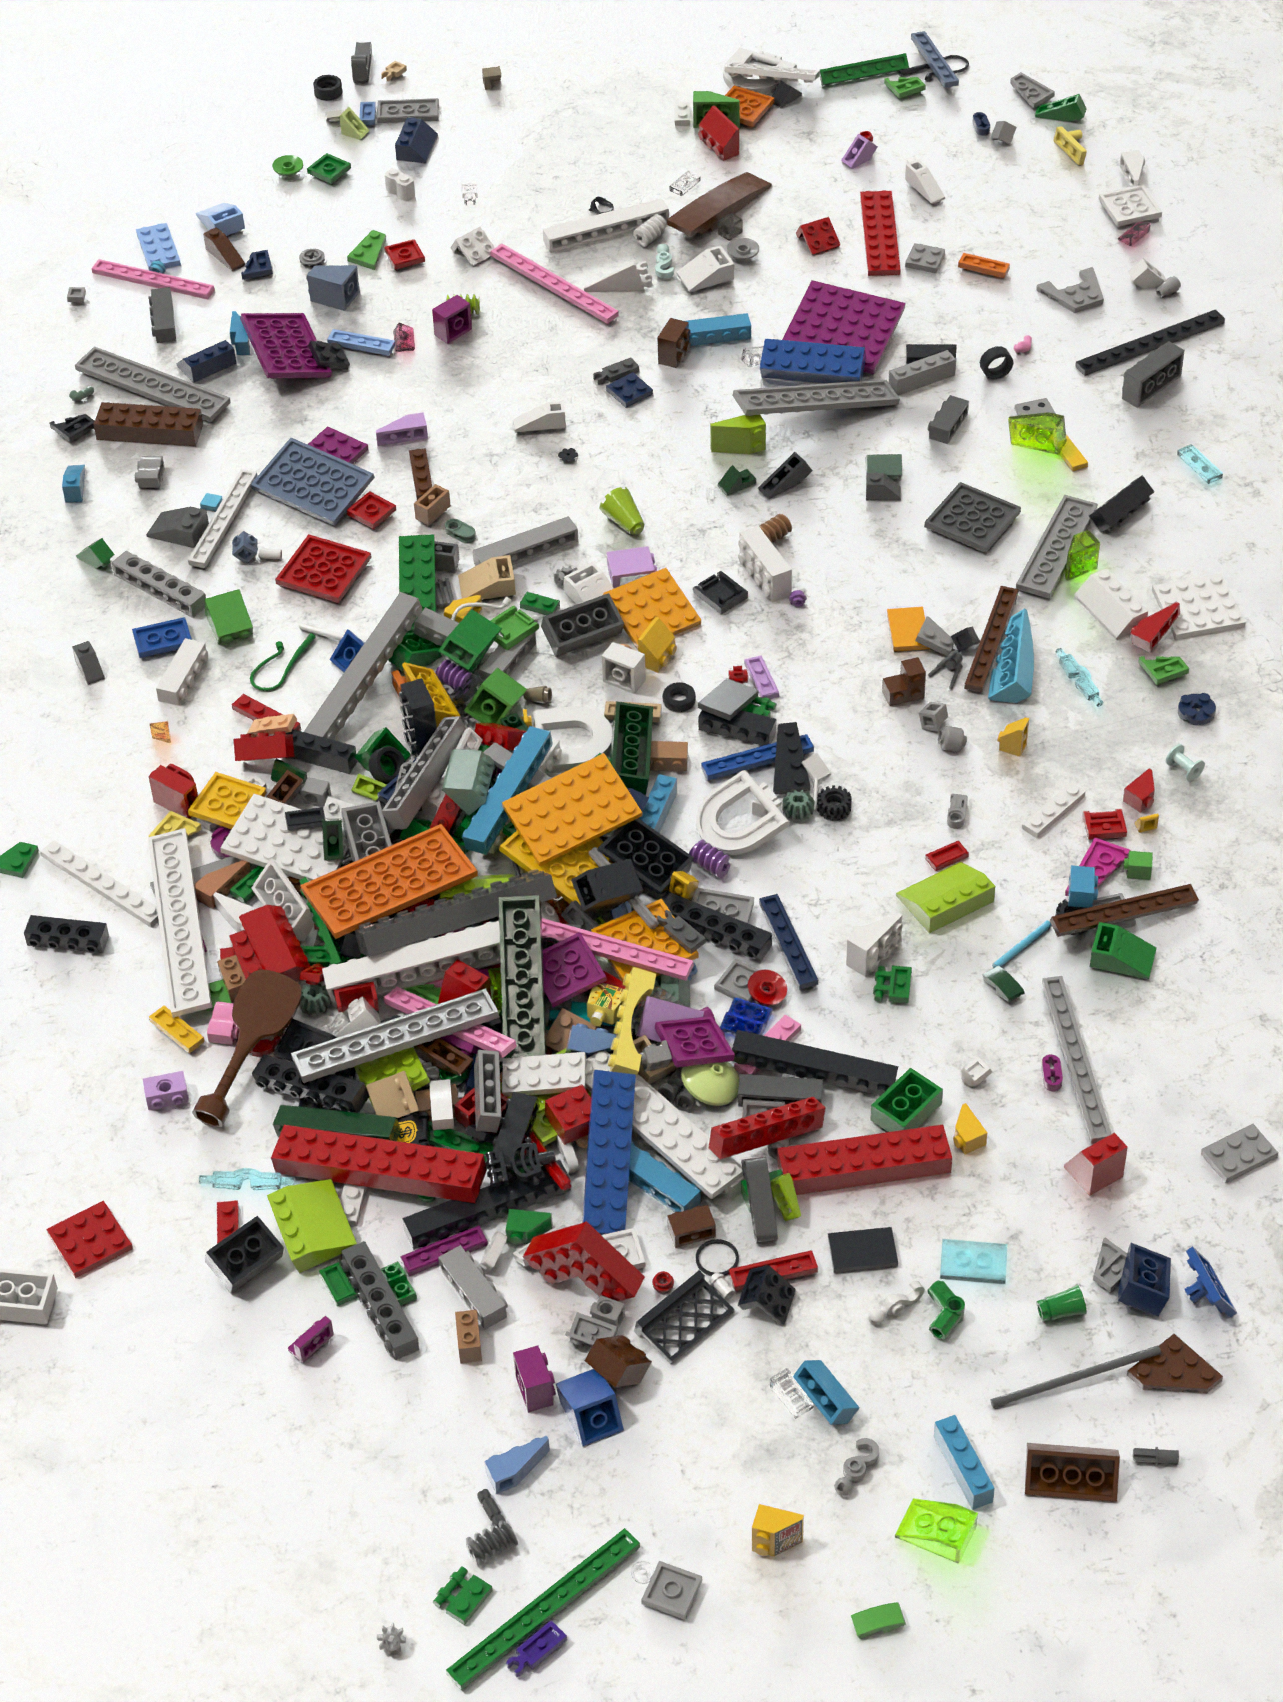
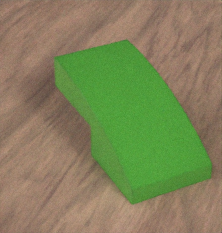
M898 1602L875 1606L851 1615L856 1634L860 1639L881 1630L887 1633L906 1625Z

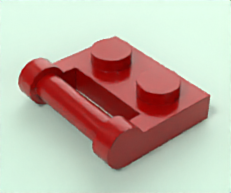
M1122 809L1092 813L1083 811L1082 817L1088 840L1094 838L1127 837V828Z

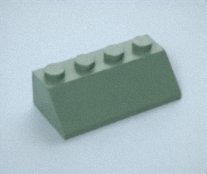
M454 749L451 752L442 791L468 815L486 802L495 764L493 759L478 750Z

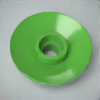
M295 155L278 157L272 163L273 170L280 175L296 174L304 166L303 160Z

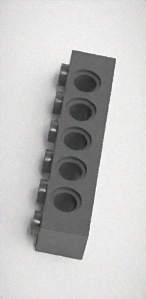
M363 1241L342 1250L343 1260H340L341 1267L344 1272L349 1273V1281L353 1289L357 1288L359 1291L357 1293L359 1301L362 1305L365 1304L367 1306L366 1313L370 1321H375V1330L379 1337L383 1336L385 1340L383 1343L387 1353H392L394 1359L398 1360L420 1350L418 1337L366 1242Z

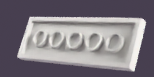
M729 62L725 66L724 72L730 76L743 74L744 77H753V75H757L761 79L774 77V80H783V78H789V81L797 82L800 79L804 80L805 83H813L819 77L820 70Z

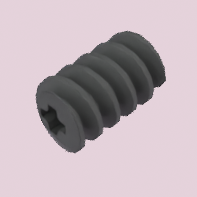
M501 1520L498 1522V1527L493 1524L490 1526V1531L485 1528L482 1530V1535L478 1532L475 1533L474 1540L471 1537H467L466 1547L471 1559L477 1565L476 1558L479 1557L482 1562H485L486 1553L493 1558L494 1549L501 1554L502 1545L509 1550V1542L512 1541L517 1546L518 1540L510 1524Z

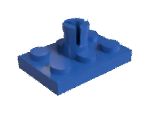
M1193 1246L1186 1250L1189 1257L1187 1260L1189 1266L1193 1271L1196 1270L1199 1275L1196 1277L1197 1281L1184 1288L1186 1294L1190 1295V1300L1196 1303L1199 1299L1206 1296L1211 1305H1215L1220 1313L1224 1312L1230 1318L1236 1315L1237 1311L1210 1262Z

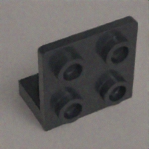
M769 1265L749 1270L738 1306L742 1310L760 1307L779 1325H784L796 1289Z

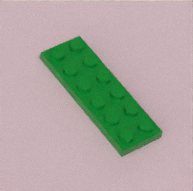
M434 534L399 536V593L402 592L418 598L422 611L426 607L436 612ZM415 621L407 633L414 632Z

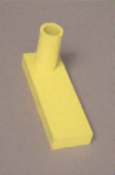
M1062 126L1057 127L1053 141L1077 165L1084 164L1087 150L1076 141L1082 138V131L1074 130L1067 132Z

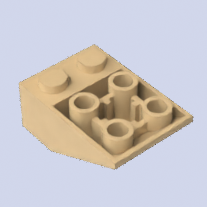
M510 555L492 557L458 575L462 598L480 595L481 599L516 595Z

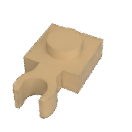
M394 61L385 67L386 71L381 73V78L386 77L387 82L393 76L398 78L407 71V66Z

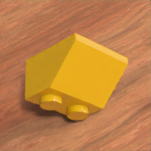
M658 617L654 618L638 639V651L645 654V668L657 673L662 667L666 666L668 659L677 650L675 636Z

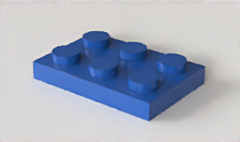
M185 617L132 629L139 658L179 650L185 638L192 640Z

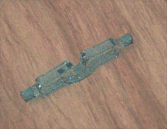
M1062 648L1056 649L1055 653L1059 656V664L1066 672L1068 678L1080 677L1075 681V687L1088 701L1093 700L1097 707L1099 705L1102 706L1104 702L1099 697L1100 691L1091 681L1090 672L1085 667L1079 665L1071 654L1066 655Z
M242 1168L234 1172L214 1171L213 1175H199V1184H212L213 1188L240 1190L243 1181L246 1179L250 1180V1188L252 1190H279L281 1185H294V1177H281V1173L260 1172L252 1168Z

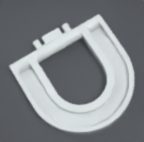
M739 48L725 63L723 79L730 89L735 85L761 94H768L775 91L780 80H774V77L748 79L741 74L730 76L724 72L725 66L729 62L749 64L753 59L779 67L797 68V64L782 60V56L777 57L775 54L764 53L761 50L757 53ZM783 78L781 81L785 83L789 78Z
M572 706L535 710L532 713L534 727L548 730L580 727L589 731L593 736L592 740L584 747L562 750L561 757L555 761L550 772L568 771L592 759L599 753H604L607 756L611 750V724L602 714L593 709Z
M746 770L741 771L709 793L700 804L696 815V826L701 839H704L706 844L710 843L712 848L716 847L718 851H723L725 855L744 854L758 848L786 829L790 822L777 808L782 805L780 799L765 782L758 785ZM749 792H752L769 812L740 832H726L718 826V818L723 810Z

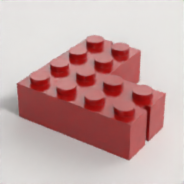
M587 1221L533 1237L523 1255L529 1266L539 1270L544 1280L551 1284L579 1277L585 1286L593 1290L599 1297L602 1295L616 1301L634 1298L645 1278L638 1269Z

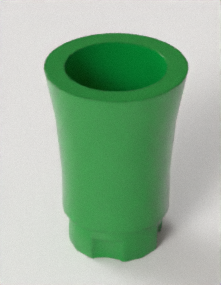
M1078 1284L1036 1301L1038 1313L1043 1322L1087 1314L1085 1300Z

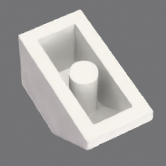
M1144 258L1129 270L1131 282L1143 289L1159 287L1166 280L1164 274Z

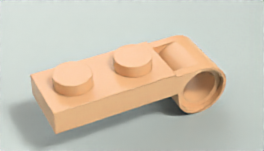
M294 714L256 719L253 721L247 734L257 737V733L268 732L269 735L277 731H286L288 733L292 731L297 718Z

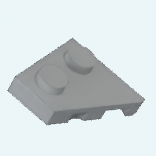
M927 616L915 641L948 656L954 645L952 638Z
M1104 1238L1093 1281L1108 1292H1111L1120 1283L1127 1253L1107 1238Z

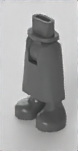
M678 1067L668 1079L667 1084H662L658 1088V1092L671 1104L676 1099L675 1106L678 1110H690L695 1104V1099L684 1086L681 1078L682 1067Z

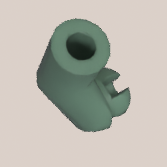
M88 386L79 392L72 390L69 397L72 401L78 402L93 394L94 388Z

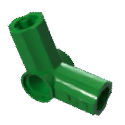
M938 1280L928 1288L927 1292L941 1309V1312L929 1326V1331L934 1337L941 1340L946 1339L956 1324L963 1321L965 1302L961 1297L956 1296L944 1281Z

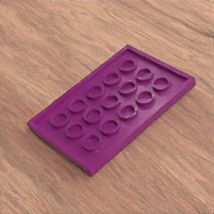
M241 313L240 320L267 378L331 377L332 371L330 367L318 366L308 347L310 340L317 341L304 313Z

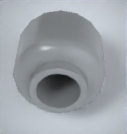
M946 726L940 730L938 735V744H940L943 750L958 752L962 747H965L967 742V736L964 735L963 729L958 727Z

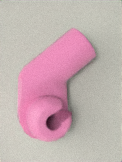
M1029 335L1025 336L1023 341L1014 345V351L1016 353L1028 352L1031 349L1032 337Z

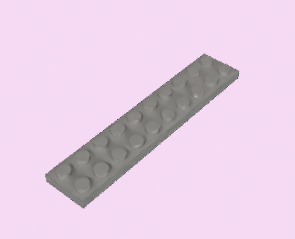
M96 346L75 364V370L170 407L201 409L202 418L209 422H212L231 403L230 397Z
M886 379L733 390L732 394L743 413L748 416L898 405L900 398Z
M483 989L293 1052L291 1055L302 1082L305 1083L485 1022H490L499 1018V1013L487 990Z

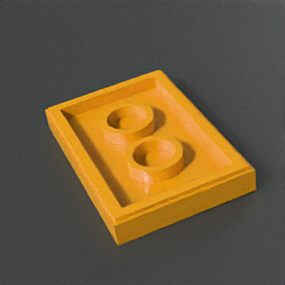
M923 607L887 609L894 652L930 649L915 641L925 621Z

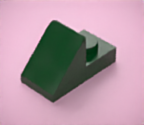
M732 465L719 481L718 487L728 496L756 484V478L748 469L739 472Z

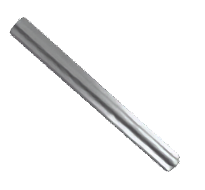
M594 847L589 851V855L599 867L610 864L603 854L597 850L598 848ZM638 896L628 900L650 929H655L659 925V921Z

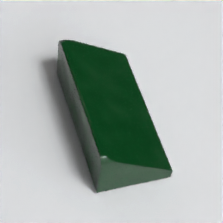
M275 759L271 773L272 781L277 783L284 773L289 770L302 778V784H305L307 772L282 760Z

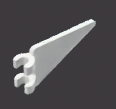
M642 261L638 265L632 263L585 286L584 291L642 290L644 287L653 286L652 276L648 274L646 261Z

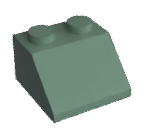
M902 454L866 455V473H884L891 479H898V476H902Z

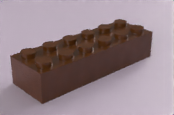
M101 402L93 425L96 440L196 447L203 427L201 409Z

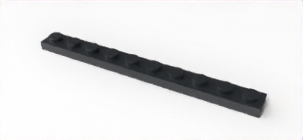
M1215 309L1078 360L1075 367L1086 376L1156 350L1168 341L1174 343L1225 324V318Z

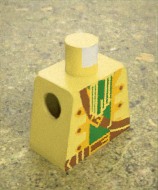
M604 983L592 988L587 1002V1016L590 1018L592 1025L598 1027L601 1026L602 1022L612 1025L620 1019L617 1017V1012L623 1003L620 1001L622 988Z

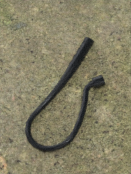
M949 55L943 57L945 60L958 58L965 61L966 66L962 69L954 70V74L963 72L969 67V61L962 56ZM927 63L899 70L898 73L899 76L921 71L930 66ZM934 72L927 73L925 81L929 82L932 76L935 75Z

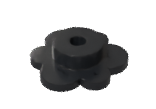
M564 448L562 452L558 453V457L562 458L564 462H573L578 457V453L574 448Z

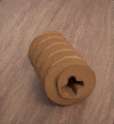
M777 514L759 526L771 543L776 542L777 539H781L782 536H786L788 532L792 531L790 520L783 514Z

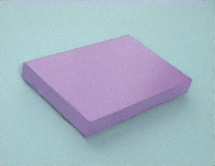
M647 996L637 1036L642 1037L646 1035L648 1039L662 1042L654 1029L656 1022L703 1017L704 1011Z

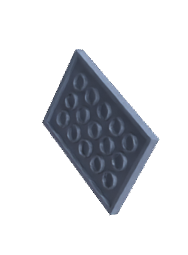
M290 437L250 485L255 491L335 526L375 477L372 472Z

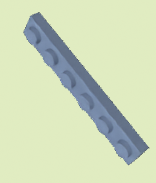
M925 31L911 33V40L943 87L951 88L958 86L959 79Z

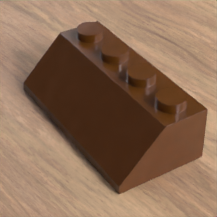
M1027 1443L1025 1494L1117 1502L1120 1464L1119 1450Z

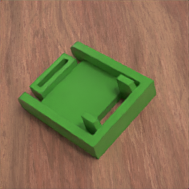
M511 606L490 620L502 628L500 634L503 637L498 635L495 642L505 650L515 646L539 629V624L534 622V619L522 610H518L515 606Z

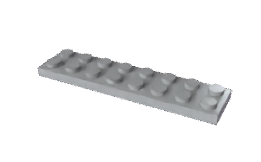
M1064 494L1016 583V589L1050 599L1091 522L1089 515L1097 509V503Z

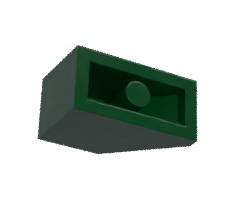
M322 819L324 860L344 859L342 819Z

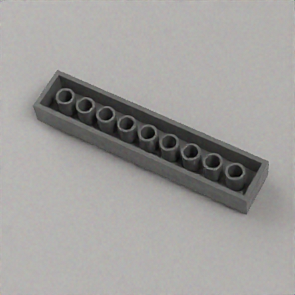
M538 869L531 870L523 877H520V875L508 878L509 881L504 883L496 881L490 884L491 887L485 889L477 887L471 890L472 893L466 895L458 893L453 895V899L447 901L445 898L434 901V905L428 907L427 904L420 905L412 912L405 910L398 912L397 916L393 918L386 916L379 918L378 922L374 924L370 922L361 924L359 929L354 931L360 953L368 957L375 956L499 916L498 897L539 895L541 902L556 898L557 894L552 876Z

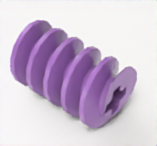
M449 659L443 661L435 671L439 680L449 685L452 689H456L458 686L462 687L467 683L465 680L472 674L457 666L454 662L451 663Z
M704 839L696 843L689 851V854L694 857V863L704 867L705 870L710 871L711 874L716 875L718 878H722L728 873L730 869V856L728 854L724 855V852L718 851L716 847L712 848V845L710 843L706 844Z

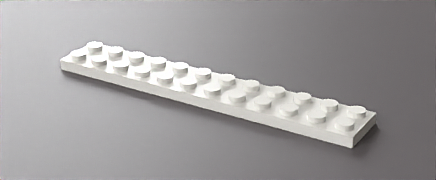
M183 828L148 837L171 1014L173 1017L212 1008L187 831Z

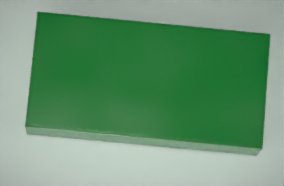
M339 1262L319 1270L320 1277L337 1307L357 1298L356 1292Z

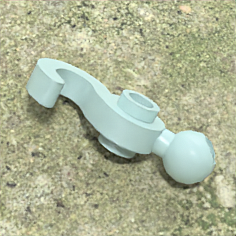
M659 244L657 247L658 254L656 255L655 273L660 278H670L674 275V268L663 269L672 264V255L669 253L667 244Z

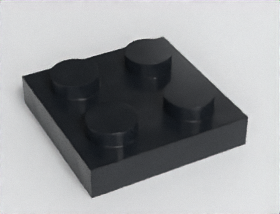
M310 340L308 347L318 366L348 370L350 363L340 344Z

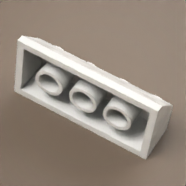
M1106 568L1091 574L1074 595L1116 640L1129 635L1135 625L1137 626L1142 619L1148 617V610Z
M271 858L253 884L252 890L263 906L267 904L281 906L293 928L296 938L299 941H305L314 927L310 909L277 862Z

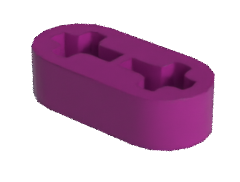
M1046 1055L1042 1059L1041 1067L1043 1084L1047 1090L1055 1092L1061 1089L1063 1082L1061 1061L1056 1055ZM1048 1063H1052L1054 1068L1050 1069V1065ZM1051 1077H1054L1056 1083H1052Z

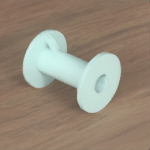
M1178 744L1170 750L1165 762L1169 766H1181L1187 771L1186 779L1191 782L1203 772L1205 762L1198 760L1194 763L1183 754L1184 746Z

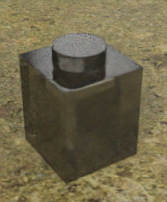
M732 213L718 221V235L728 241L743 232V219Z

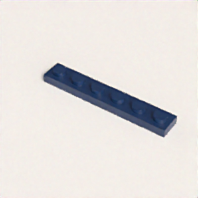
M778 894L759 898V905L799 990L818 985L816 973Z

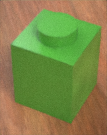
M1129 851L1128 859L1124 858L1123 870H1127V878L1151 880L1153 852Z

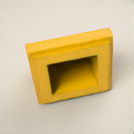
M1158 813L1137 819L1135 826L1138 832L1157 829Z

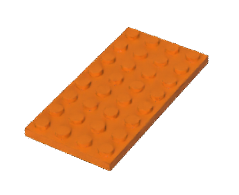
M440 824L300 886L303 894L335 939L359 929L361 924L376 922L379 918L394 914L478 876V871L443 825Z

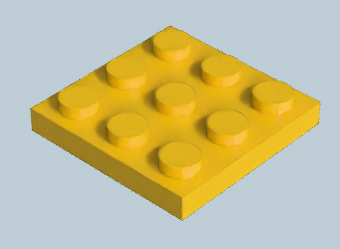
M215 771L188 809V813L190 816L232 829L253 794L264 797L267 791L265 787Z

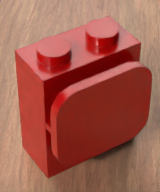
M171 763L166 767L160 765L152 771L148 778L153 802L169 811L191 819L193 816L189 815L188 809L198 797L196 783L192 775Z

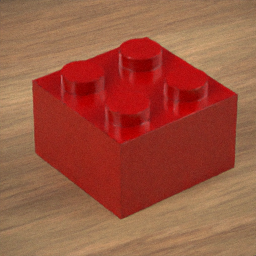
M581 1084L545 1100L544 1115L564 1145L589 1134L591 1097Z

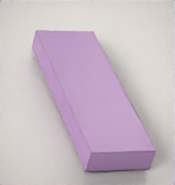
M762 655L744 659V665L755 688L759 690V696L769 699L779 697L777 686Z

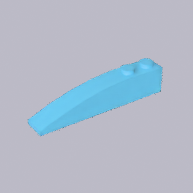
M1025 608L1011 616L1005 632L1007 637L1000 646L1002 653L997 656V667L992 669L988 695V699L991 701L1018 703L1031 695L1034 651L1028 612Z

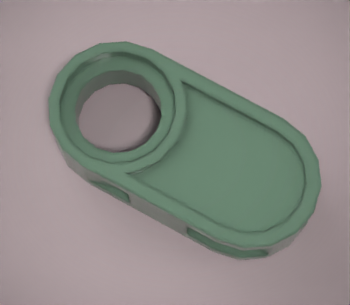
M449 519L445 522V532L449 536L463 543L475 541L476 532L472 526L458 519ZM457 526L455 529H450L449 527Z

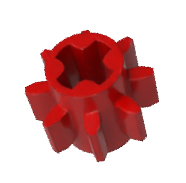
M733 666V670H728L730 680L741 684L748 683L747 669H742V666Z

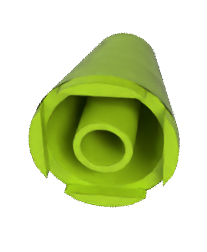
M618 487L610 491L604 497L606 499L605 502L600 503V511L629 534H640L645 524L627 487L625 489Z

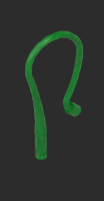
M310 633L301 646L298 647L278 684L268 688L260 687L254 683V675L262 666L278 657L284 650L282 641L276 642L275 645L278 652L262 661L251 672V685L260 691H271L279 688L284 683L293 664L314 641L316 636Z

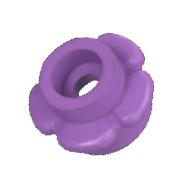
M801 590L791 592L789 597L790 603L797 607L802 606L805 600H807L806 595Z

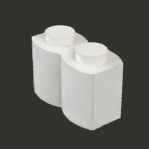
M391 168L384 173L385 187L389 193L397 195L399 199L409 201L415 197L414 180L412 177L403 174L396 168Z

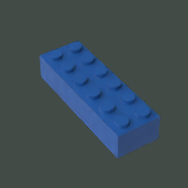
M765 338L760 362L761 378L824 384L862 381L866 360L865 347Z

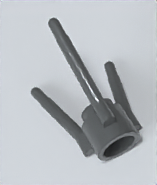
M957 651L950 652L928 676L931 677L944 665L950 670L956 669L949 689H952L959 671L963 667L961 664L963 660L962 655Z

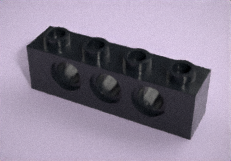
M30 915L24 930V936L27 946L103 954L109 938L107 923Z

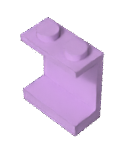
M649 546L606 552L607 567L613 588L620 586L621 577L651 574L658 571L657 565H653L655 563L654 554L650 553Z

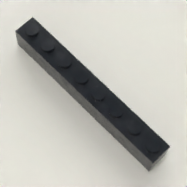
M737 1030L732 1051L735 1054L733 1062L768 1069L781 1074H790L799 1078L821 1079L823 1083L847 1087L860 1092L873 1093L879 1096L895 1083L899 1067Z
M559 1159V1160H556L557 1164L560 1166V1168L564 1171V1173H565V1174L567 1175V1177L570 1179V1177H569L567 1171L565 1170V1168H564V1166H563L561 1160H560V1159ZM541 1166L543 1175L538 1178L540 1182L537 1185L533 1183V1180L523 1182L517 1176L508 1178L509 1185L505 1186L503 1180L500 1186H487L480 1189L475 1203L449 1200L402 1218L403 1227L414 1250L419 1247H425L432 1242L446 1239L456 1233L464 1232L472 1227L486 1224L493 1219L505 1217L509 1214V1209L523 1210L533 1204L544 1202L557 1195H563L570 1191L571 1188H567L566 1191L561 1190L545 1167Z

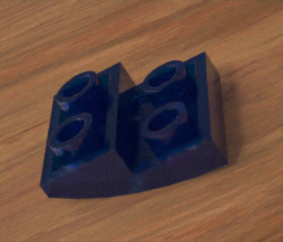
M734 997L729 1011L725 1013L720 1028L723 1032L735 1036L737 1030L762 1035L772 1015V1008Z

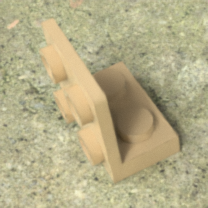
M405 1071L366 1086L376 1115L399 1118L419 1110Z

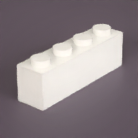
M184 639L156 687L158 701L179 706L182 699L186 697L187 690L193 685L195 676L200 673L202 664L208 659V651L204 642Z

